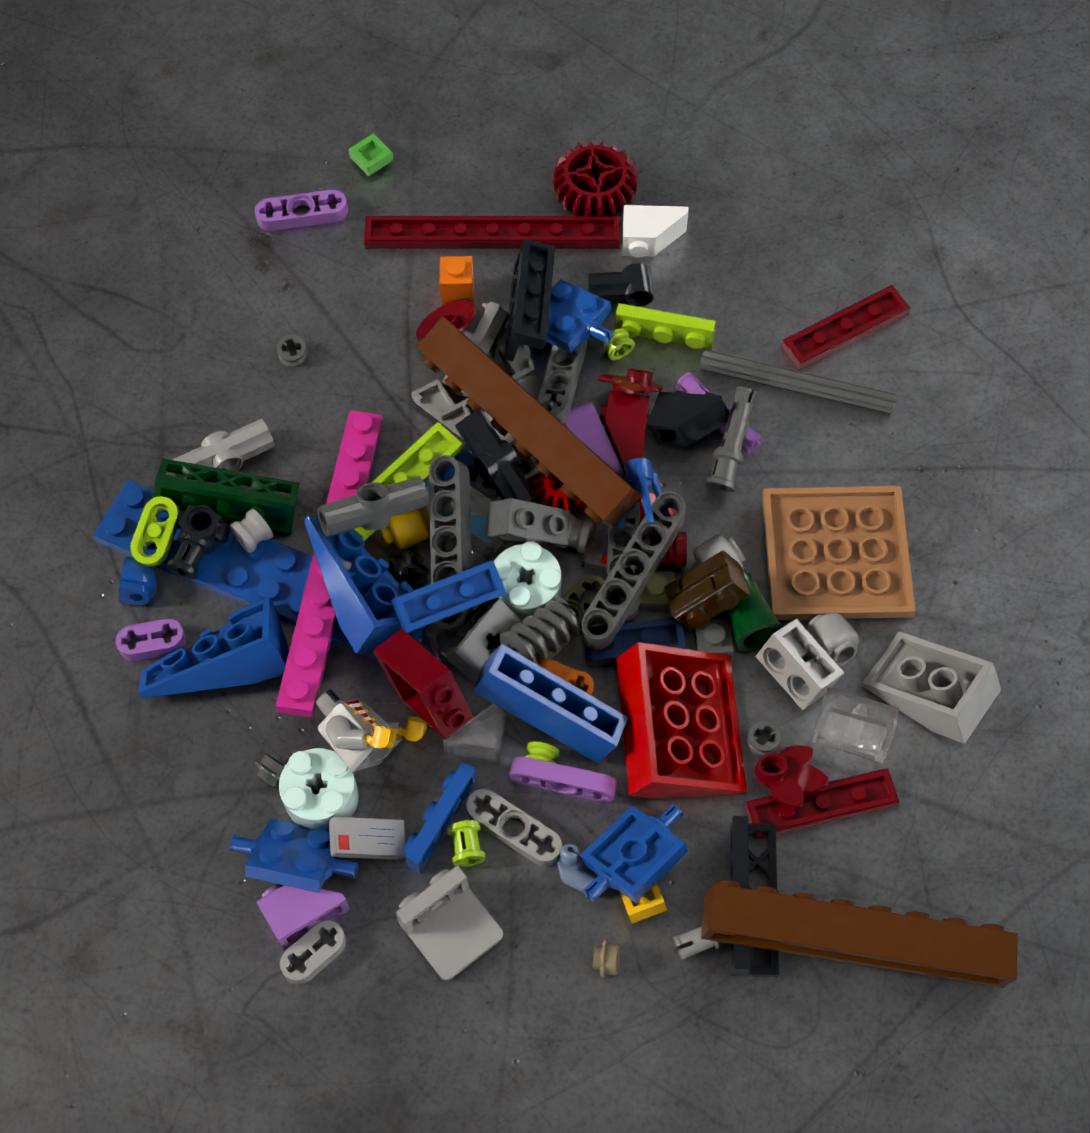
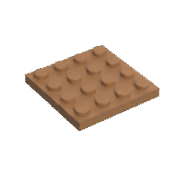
M901 486L763 488L762 507L770 608L778 620H812L817 615H825L827 613H838L845 619L914 617L916 610Z

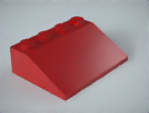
M638 642L617 657L621 713L628 717L623 735L629 796L674 799L745 794L747 786L730 655Z

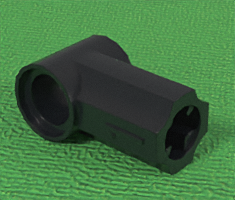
M631 264L620 272L588 274L589 292L607 301H625L628 305L642 307L650 304L654 299L651 268L646 264Z

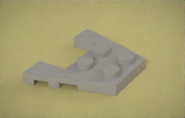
M520 344L513 361L503 359L505 345L499 347V356L513 374L511 377L538 400L540 388L537 383L529 346ZM438 379L412 392V399L418 406L461 437L455 425L475 412L467 403L469 398L454 404ZM485 411L484 414L491 422L493 418ZM495 429L500 439L506 440L514 448L513 443L516 439L510 433L504 437Z

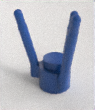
M637 458L625 463V475L621 477L641 494L647 522L653 523L654 518L649 491L653 489L656 498L662 493L658 474L653 472L652 463L649 459ZM668 508L661 511L664 516L671 517ZM626 514L617 523L619 529L624 528Z

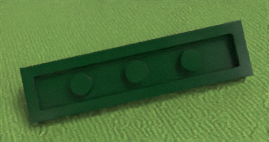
M162 458L155 479L153 498L162 496L171 499L179 507L180 512L182 509H187L188 505H206L212 508L215 514L220 515L223 522L226 523L241 522L246 518V513L254 509L266 521L272 531L291 534L300 483ZM167 472L177 473V474H182L183 476H181V477L170 476V475H166V473H167ZM204 480H216L217 483L205 482ZM239 486H250L252 487V489L240 488ZM279 491L284 493H290V497L277 495L273 492Z

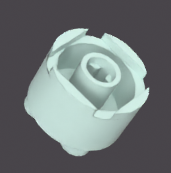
M528 541L524 544L512 546L504 550L494 560L506 594L497 598H500L522 621L529 615L533 616L534 611L544 608L545 604L549 601H555L556 597H561V569L559 563L548 550L542 548L538 543Z
M324 748L298 751L292 754L280 775L279 792L287 813L297 825L309 829H324L329 832V820L333 816L352 817L354 815L359 800L358 787L353 772L336 752ZM320 788L319 794H313L314 791Z

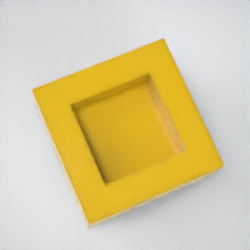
M657 883L637 903L620 892L631 924L667 911Z

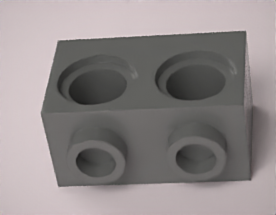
M513 498L489 502L485 538L515 544L534 541L544 549L567 546L570 511Z

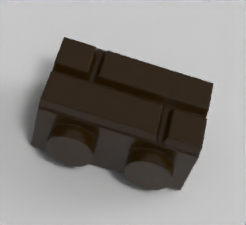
M723 550L664 586L667 599L670 601L668 603L672 616L691 631L694 628L705 626L709 619L724 610L735 608L739 601L750 595L741 565Z

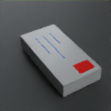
M333 816L329 820L331 857L402 860L406 855L403 852L405 847L404 820Z

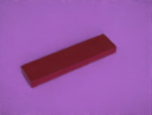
M890 285L783 339L781 346L796 367L801 370L909 315L911 308L894 286Z
M886 768L830 781L819 792L809 795L804 794V803L801 807L785 806L774 800L772 796L746 801L745 807L750 823L776 824V835L896 807L900 802L889 769ZM755 832V840L767 837L768 833Z

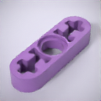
M325 190L266 198L258 202L255 207L257 223L261 229L266 231L339 222L348 214L346 196L339 190ZM336 203V208L330 209V204ZM304 205L310 208L309 212L304 215L293 213L294 209L298 206ZM315 205H319L320 211L316 212ZM283 209H287L288 216H284ZM273 212V217L268 218L267 213Z
M515 757L509 774V778L512 781L524 786L603 803L614 801L618 784L615 778L606 774L528 757Z

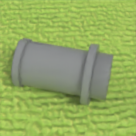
M702 926L679 936H673L676 947L692 942V945L678 950L682 960L712 947L717 950L719 949V944L723 942L701 939Z

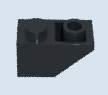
M682 391L659 392L646 425L658 444L688 447L727 423L730 412L721 395L713 393L690 394Z

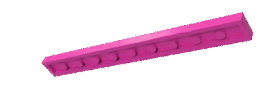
M349 410L326 504L355 496L357 489L361 485L369 483L383 425V415ZM315 552L276 702L277 713L309 718L314 716L315 703L318 699L337 619Z

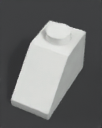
M624 205L622 256H632L635 258L656 256L686 232L688 207Z

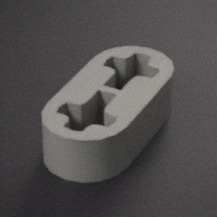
M321 921L289 947L280 960V969L286 980L296 985L305 984L338 957L346 945V936L341 926L335 921ZM323 932L329 935L334 932L337 933L334 936L336 944L333 947L325 944L315 951L322 943L320 935ZM310 953L312 954L304 962L305 972L300 973L297 970L292 973L289 972L293 968L290 962L293 958L296 957L301 961Z

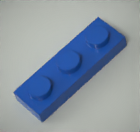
M491 560L393 598L391 601L402 629L408 633L506 594L495 563Z
M462 761L457 771L451 770L442 786L444 793L438 802L432 801L423 816L425 824L419 834L414 832L406 842L403 852L406 853L405 860L408 868L419 874L423 871L446 833L447 827L452 823L477 781L476 769Z

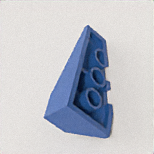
M318 515L307 516L304 522L339 626L356 654L373 651L402 628L391 600L414 591V589L406 581L400 584L387 571L390 566L382 558L377 561L363 548L365 541L353 529L326 537Z
M265 598L237 610L228 616L230 623L214 633L210 629L205 630L199 634L201 639L187 650L177 648L142 670L139 695L142 698L249 685L280 676L285 670L289 646L271 598Z

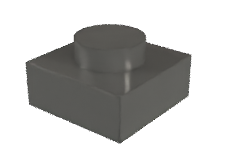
M730 619L709 620L705 626L694 628L696 651L730 655L733 658L734 650Z

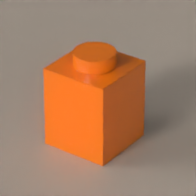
M440 256L439 285L442 306L458 300H469L474 304L473 256Z

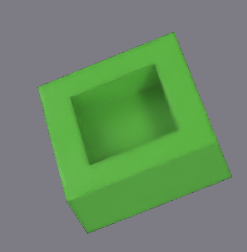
M374 133L349 148L350 158L368 176L393 161L392 151Z

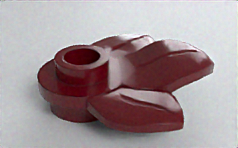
M629 368L627 369L626 376L605 374L597 375L596 377L601 382L612 384V391L618 394L636 395L647 393V391H663V386L653 381L654 373L642 369Z
M794 745L786 747L779 754L767 753L759 759L754 769L757 782L770 789L774 800L788 807L803 806L804 794L809 795L819 792L829 783V778L821 770L809 764L813 756V748L808 746Z

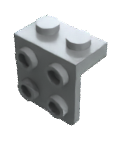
M458 865L450 871L444 869L437 873L430 881L431 886L420 894L414 892L407 896L399 904L400 909L395 912L399 925L444 981L454 978L503 938V930L470 890L467 876Z

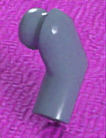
M566 844L561 847L560 855L557 858L561 880L566 885L583 892V889L593 882L596 877L583 871L580 849L574 844Z

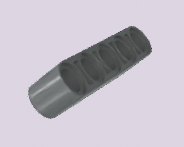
M449 455L436 457L429 467L431 584L447 578V575L453 570H456L458 574L472 568L469 470L465 464ZM454 465L455 475L451 480L445 482L443 477L445 470L449 466ZM454 500L456 509L452 515L446 517L444 512L445 506L448 502ZM455 535L457 539L456 547L452 551L447 552L445 548L446 541L450 536ZM473 607L459 612L458 618L453 623H450L447 617L435 623L442 628L459 631L472 615Z
M673 491L659 494L652 504L653 523H648L645 515L581 621L582 639L589 648L603 650L613 642L681 530L685 520L686 504L680 494ZM665 508H672L678 514L673 517H666L661 514V511ZM653 536L658 538L660 543L656 546H648L643 540ZM631 565H636L642 568L643 572L632 576L625 572V569ZM613 594H618L624 597L625 601L620 605H612L607 601V598ZM594 624H602L607 628V631L602 635H594L588 629Z

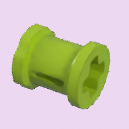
M464 820L447 827L448 836L452 837L455 856L452 858L453 866L469 867L486 860L485 852L480 850L478 839L479 821Z

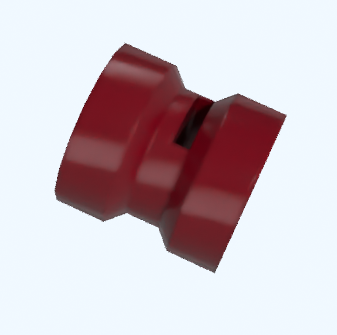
M686 532L678 533L668 549V557L664 556L658 567H661L664 563H672L675 567H686ZM650 537V546H656L660 543L658 538Z

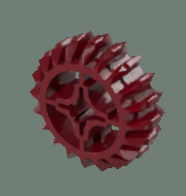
M590 140L585 147L577 143L575 151L567 148L565 157H559L557 166L553 170V189L558 203H563L565 211L573 209L575 216L585 214L586 217H603L605 214L614 216L616 211L624 212V205L631 204L637 192L638 182L636 181H638V172L634 168L633 158H627L625 150L617 152L615 144L605 147L604 141L600 145H593Z

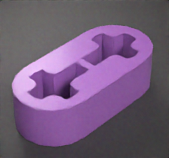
M162 619L124 627L118 632L115 643L124 659L140 661L166 656L177 648H183L186 643V635L182 626L176 620ZM172 631L174 634L171 638L172 642L165 643L163 638L166 637V632ZM137 637L139 642L136 643V648L129 649L128 644H130L131 638Z

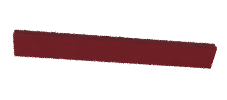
M366 216L365 249H520L524 238L555 246V249H620V216Z

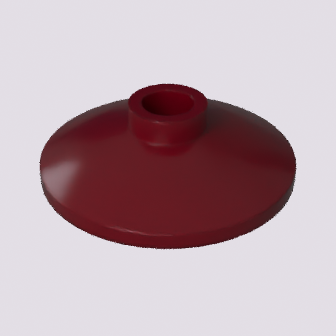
M458 300L439 307L420 323L416 331L417 339L421 342L442 316L463 332L475 318V305L469 300Z

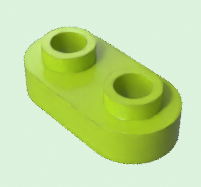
M162 496L155 497L148 501L143 509L130 545L132 556L142 565L154 567L161 564L167 558L177 531L176 522L180 513L179 507L171 499ZM167 511L169 513L168 519L164 522H159V515ZM151 544H156V552L152 555H147V547Z

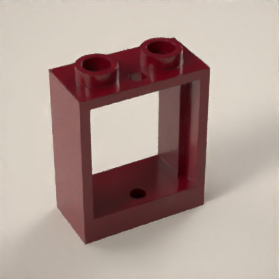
M402 628L373 650L398 698L442 738L446 740L474 718L450 669Z

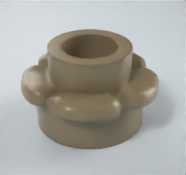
M604 939L603 947L595 946L593 969L600 970L602 978H605L606 975H617L620 953L619 944L608 943V939Z

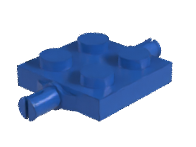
M560 279L551 288L546 342L569 353L581 342L591 337L601 340L603 343H609L613 338V331L602 327L601 323L612 312L610 301Z
M671 804L659 818L645 815L633 806L625 811L580 855L583 864L598 876L583 889L584 895L592 902H595L609 887L619 890L633 902L637 903L688 852L686 843L673 835L669 829L683 816L681 809L675 806V804Z
M270 819L263 833L255 840L233 835L230 842V851L250 855L245 865V876L319 893L324 881L333 873L354 879L358 871V862L355 863L331 857L330 834L324 829H309L288 821Z

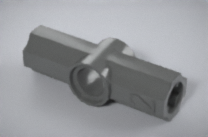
M420 476L388 486L371 482L361 485L357 489L355 496L319 506L317 513L326 537L361 526L367 530H380L390 524L391 517L429 505V495L425 483Z

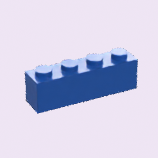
M503 644L484 663L472 689L476 694L596 763H599L617 747L628 717Z

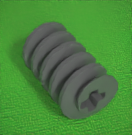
M556 597L555 601L551 600L545 604L544 608L534 611L533 616L525 617L522 624L517 623L512 626L510 631L500 634V642L537 664L534 654L539 659L545 660L548 658L546 647L555 653L559 650L558 641L567 645L570 643L569 633L574 637H579L582 631L571 606L561 597Z

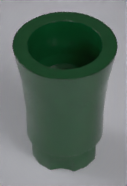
M742 569L750 595L739 601L735 608L727 610L734 630L737 648L740 651L751 652L761 649L771 635L783 628V625L769 607L758 583L753 580L750 573Z

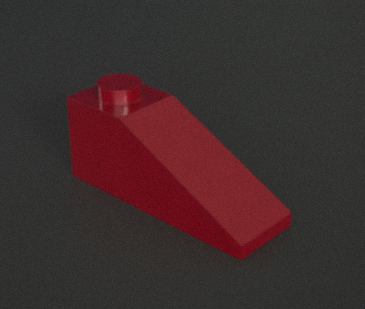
M609 392L607 405L601 404L599 418L602 425H605V432L625 475L624 465L626 462L643 458L649 396L623 395Z

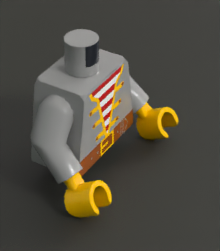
M331 689L322 694L315 703L326 716L318 725V731L352 772L379 765L403 739L402 737L409 741H418L426 734L428 724L420 717H408L406 727H402L400 722H385L363 700L357 698L342 701Z

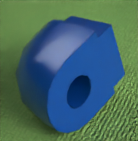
M126 556L120 577L119 603L147 604L156 595L157 576L152 567L142 565L133 557Z

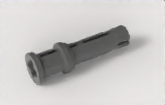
M742 386L736 387L734 401L721 446L717 447L713 453L715 463L711 477H707L705 482L707 486L725 492H735L736 485L734 480L738 465L743 464L744 460L741 453L742 444L758 393L751 388Z

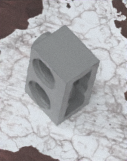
M797 619L773 633L755 656L802 710H805L825 696L844 674L843 670Z

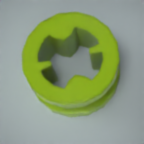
M620 328L613 331V338L609 343L606 344L602 341L601 346L605 351H608L609 358L615 361L627 356L634 349L635 342L632 338H629V333L626 329Z
M536 741L527 744L529 755L525 757L556 763L554 758L559 756V749L557 747Z

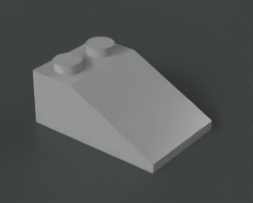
M900 631L862 682L863 688L930 731L964 744L1001 691L993 662Z

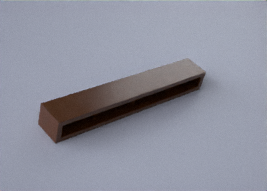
M442 316L416 346L425 355L422 359L423 363L436 374L440 370L448 376L444 382L458 394L464 391L470 396L467 403L475 411L481 409L483 412L486 411L493 418L490 422L493 428L505 437L510 433L516 439L513 446L525 457L529 458L533 455L540 462L536 467L550 480L556 476L564 483L560 490L574 502L580 498L588 506L584 512L597 524L600 525L605 521L615 527L641 497L639 492L445 317Z
M721 880L717 884L713 883L704 895L701 939L1001 988L1017 980L1018 933L1004 931V927L1001 925L983 924L980 927L967 925V921L964 919L945 918L943 921L929 919V914L917 911L907 912L906 915L892 913V909L887 906L873 905L867 909L855 907L854 902L845 899H834L830 902L816 900V896L809 893H795L793 896L778 894V890L772 887H756L755 890L740 888V883L730 880Z

